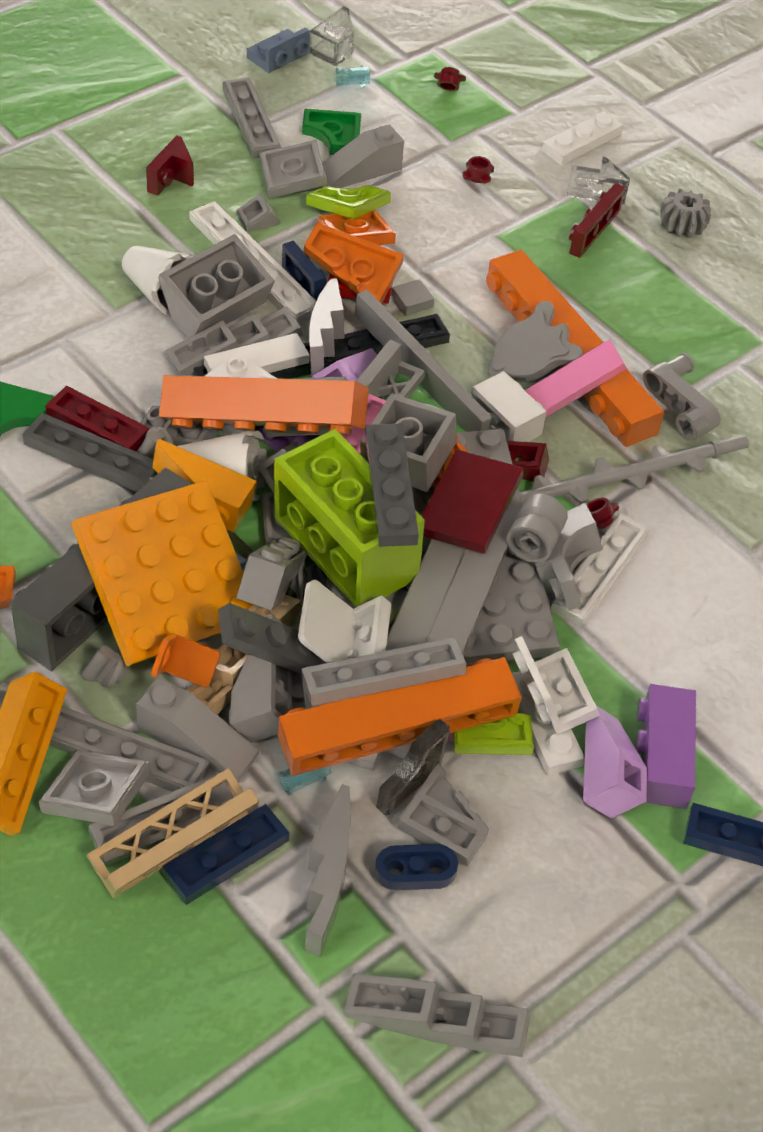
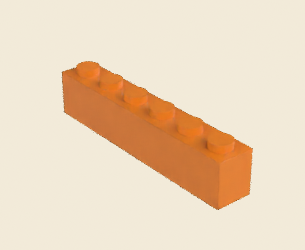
M163 375L159 417L172 421V427L192 429L193 423H203L202 428L223 430L224 424L234 425L233 429L240 431H254L255 426H265L266 431L286 433L287 427H297V432L318 434L319 428L330 429V431L336 429L341 435L348 436L351 435L352 430H365L369 387L356 381Z
M502 657L495 660L485 658L475 662L472 666L466 667L465 675L326 703L309 709L302 707L294 708L279 716L278 738L291 776H296L410 743L432 739L516 716L522 696L506 658Z

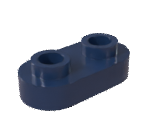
M441 844L389 846L384 848L376 858L375 876L383 887L390 890L441 889L449 886L455 880L458 858L453 850ZM437 867L443 872L433 873L430 871V868ZM398 869L402 873L400 875L391 874L389 870Z

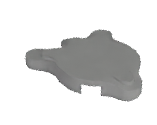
M540 302L530 317L513 324L502 333L496 343L494 356L488 365L491 377L504 371L513 380L514 377L525 378L526 381H533L546 375L552 369L561 365H567L583 355V351L578 345L569 342L570 331L566 324L561 323L554 327L551 326L555 315V309L551 302Z

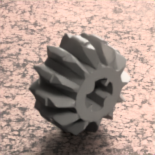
M679 189L677 193L669 192L668 197L664 198L660 208L661 225L668 227V233L676 232L679 237L682 234L690 238L694 234L701 235L711 219L710 201L703 199V194L701 193L694 194L692 190L685 192Z

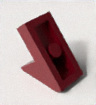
M176 135L146 167L147 192L158 196L173 180L189 186L194 185V165L182 137Z

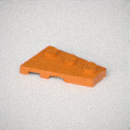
M318 222L304 245V253L355 293L358 294L367 290L381 304L404 261V254Z

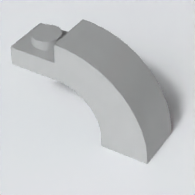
M586 503L567 511L568 519L550 557L543 562L535 563L540 580L544 583L546 594L553 592L556 600L563 598L568 611L582 607L572 575L574 568L587 556L603 550L596 523Z

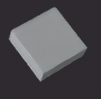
M420 279L392 287L391 296L405 315L434 307L435 299Z

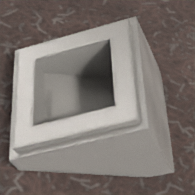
M261 193L236 210L249 232L277 226L281 223L272 206Z

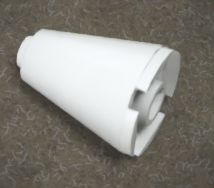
M133 246L123 256L122 269L161 313L171 316L158 278L159 274L187 260L192 255L143 246Z
M250 430L178 445V447L256 480L253 501L260 499L261 496L256 495L258 488L265 487L266 481L256 466L267 459V450L260 449L258 440H264L259 431Z

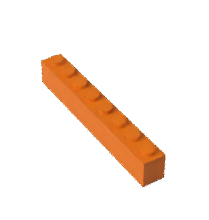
M522 249L490 260L486 284L490 291L494 292L503 302L506 310L511 312L519 322L530 317L540 302L549 301L555 309L551 326L554 327L561 323L566 324L570 331L569 342L578 345L582 349L583 355L604 343ZM566 365L558 366L556 369L559 370ZM627 369L582 395L590 405L591 410L603 420L611 434L617 437L625 447L658 435L664 410Z

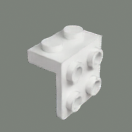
M312 580L306 584L298 632L299 641L327 663L384 652L387 646L391 603L381 595L353 609L320 582Z
M520 636L515 639L519 651L512 653L519 668L528 693H531L543 724L551 722L558 735L600 716L567 648L534 662L523 637Z

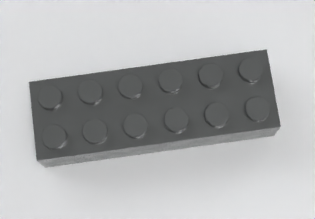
M164 468L155 477L149 478L138 492L131 498L123 500L119 506L192 484L169 469ZM78 542L71 545L67 553L56 563L47 566L41 575L27 588L19 590L10 602L18 649L51 672L108 621Z

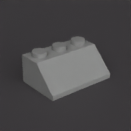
M236 234L160 273L158 277L172 320L187 338L222 320L227 325L264 304L275 282Z

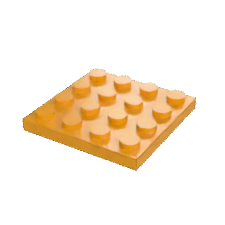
M207 480L83 516L71 522L72 529L126 667L156 657L162 640L173 633L195 642L221 634L218 609L228 603L247 610L254 605L236 598L244 573Z

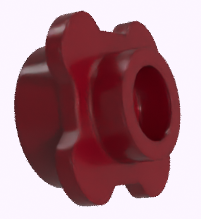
M444 67L441 69V72L434 73V78L438 79V87L444 90L457 91L460 82L466 81V76L459 74L460 71L453 67Z
M474 156L466 162L467 170L463 171L462 175L464 179L484 184L491 181L490 174L494 172V166L489 159L482 156Z
M604 497L594 499L586 504L596 523L597 529L609 526L614 520V513L620 508L618 503L610 504L609 500Z

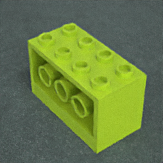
M336 429L274 459L275 519L294 540L301 543L300 547L355 607L381 595L385 598L413 582L415 575L420 573L425 520L415 510L419 533L418 545L379 547L369 464Z

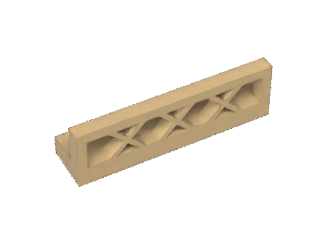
M228 768L87 854V858L114 899L163 869L162 866L253 812L259 800L251 788L245 791L242 789ZM225 782L234 798L219 807L209 805L211 790ZM205 795L203 803L195 801L196 799ZM183 807L201 810L200 819L187 827L173 826L176 812ZM170 816L168 825L159 823L160 821ZM151 828L167 832L165 840L149 850L138 848L140 835L147 829ZM135 837L133 846L124 845V843ZM113 850L131 854L130 861L111 874L100 859Z

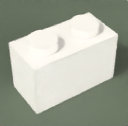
M504 371L473 386L472 397L492 416L489 430L503 428L506 441L529 442L542 435L547 411Z

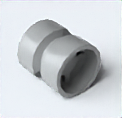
M534 494L526 498L506 537L507 545L511 552L527 562L538 563L548 559L568 519L564 505L556 498L546 494Z

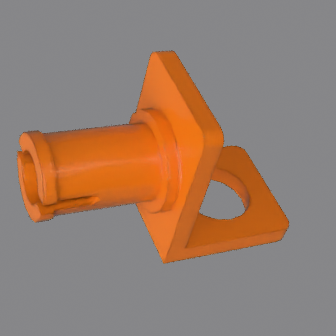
M173 633L162 640L150 675L158 677L162 673L167 672L202 687H208L211 684L221 652L208 647L206 644L203 645L201 642H195Z

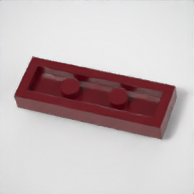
M614 183L607 192H602L597 204L593 208H588L580 224H574L569 234V240L572 241L569 254L581 258L620 212L626 187Z
M67 385L45 405L46 415L135 452L141 447L146 438V433L150 429Z

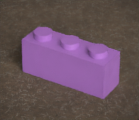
M650 684L646 698H639L636 716L637 721H643L642 730L637 732L635 749L638 753H642L641 759L647 767V802L645 803L687 809L695 790L696 690Z

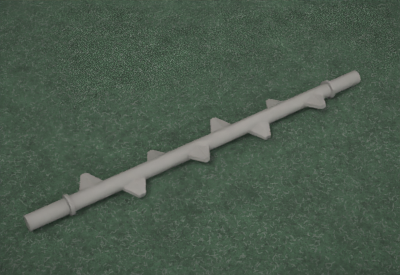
M741 435L718 442L713 440L706 445L671 454L659 445H655L652 448L651 459L613 468L603 457L596 459L593 474L551 484L544 477L538 475L534 478L533 489L520 492L523 503L526 498L534 494H546L554 498L568 494L579 503L586 502L588 489L625 479L638 490H642L645 488L648 473L687 464L698 473L703 472L706 458L712 457L715 459L719 455L748 448L749 441L746 435Z

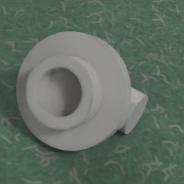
M160 426L150 428L137 453L154 458L158 439L173 444V439Z
M101 646L83 670L82 675L88 681H98L102 683L103 687L111 688L115 683L120 684L122 682L127 667L120 651L116 650L113 652L110 647Z

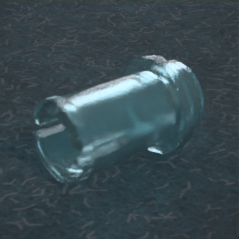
M360 64V67H335L336 86L361 84V87H364L365 84H370L369 67H364V64Z
M329 766L291 776L290 770L287 769L278 772V778L284 791L290 796L318 780L321 783L326 781V776L332 774V770Z

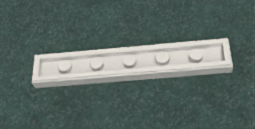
M215 201L189 211V220L214 245L233 234L238 236L275 280L268 299L279 310L287 306L298 324L311 319L316 300Z

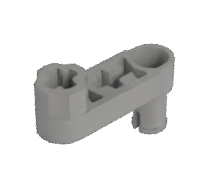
M681 353L678 357L667 363L660 362L644 371L643 381L654 397L677 416L675 424L679 434L687 441L690 439L696 440L718 427L721 418L715 405L681 377L692 372V368H694L692 358L687 353Z

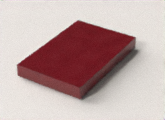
M456 449L422 514V518L425 520L423 536L485 554L522 480L523 467Z

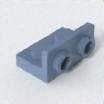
M306 27L295 33L289 29L283 30L247 48V59L267 73H271L310 53L311 31Z

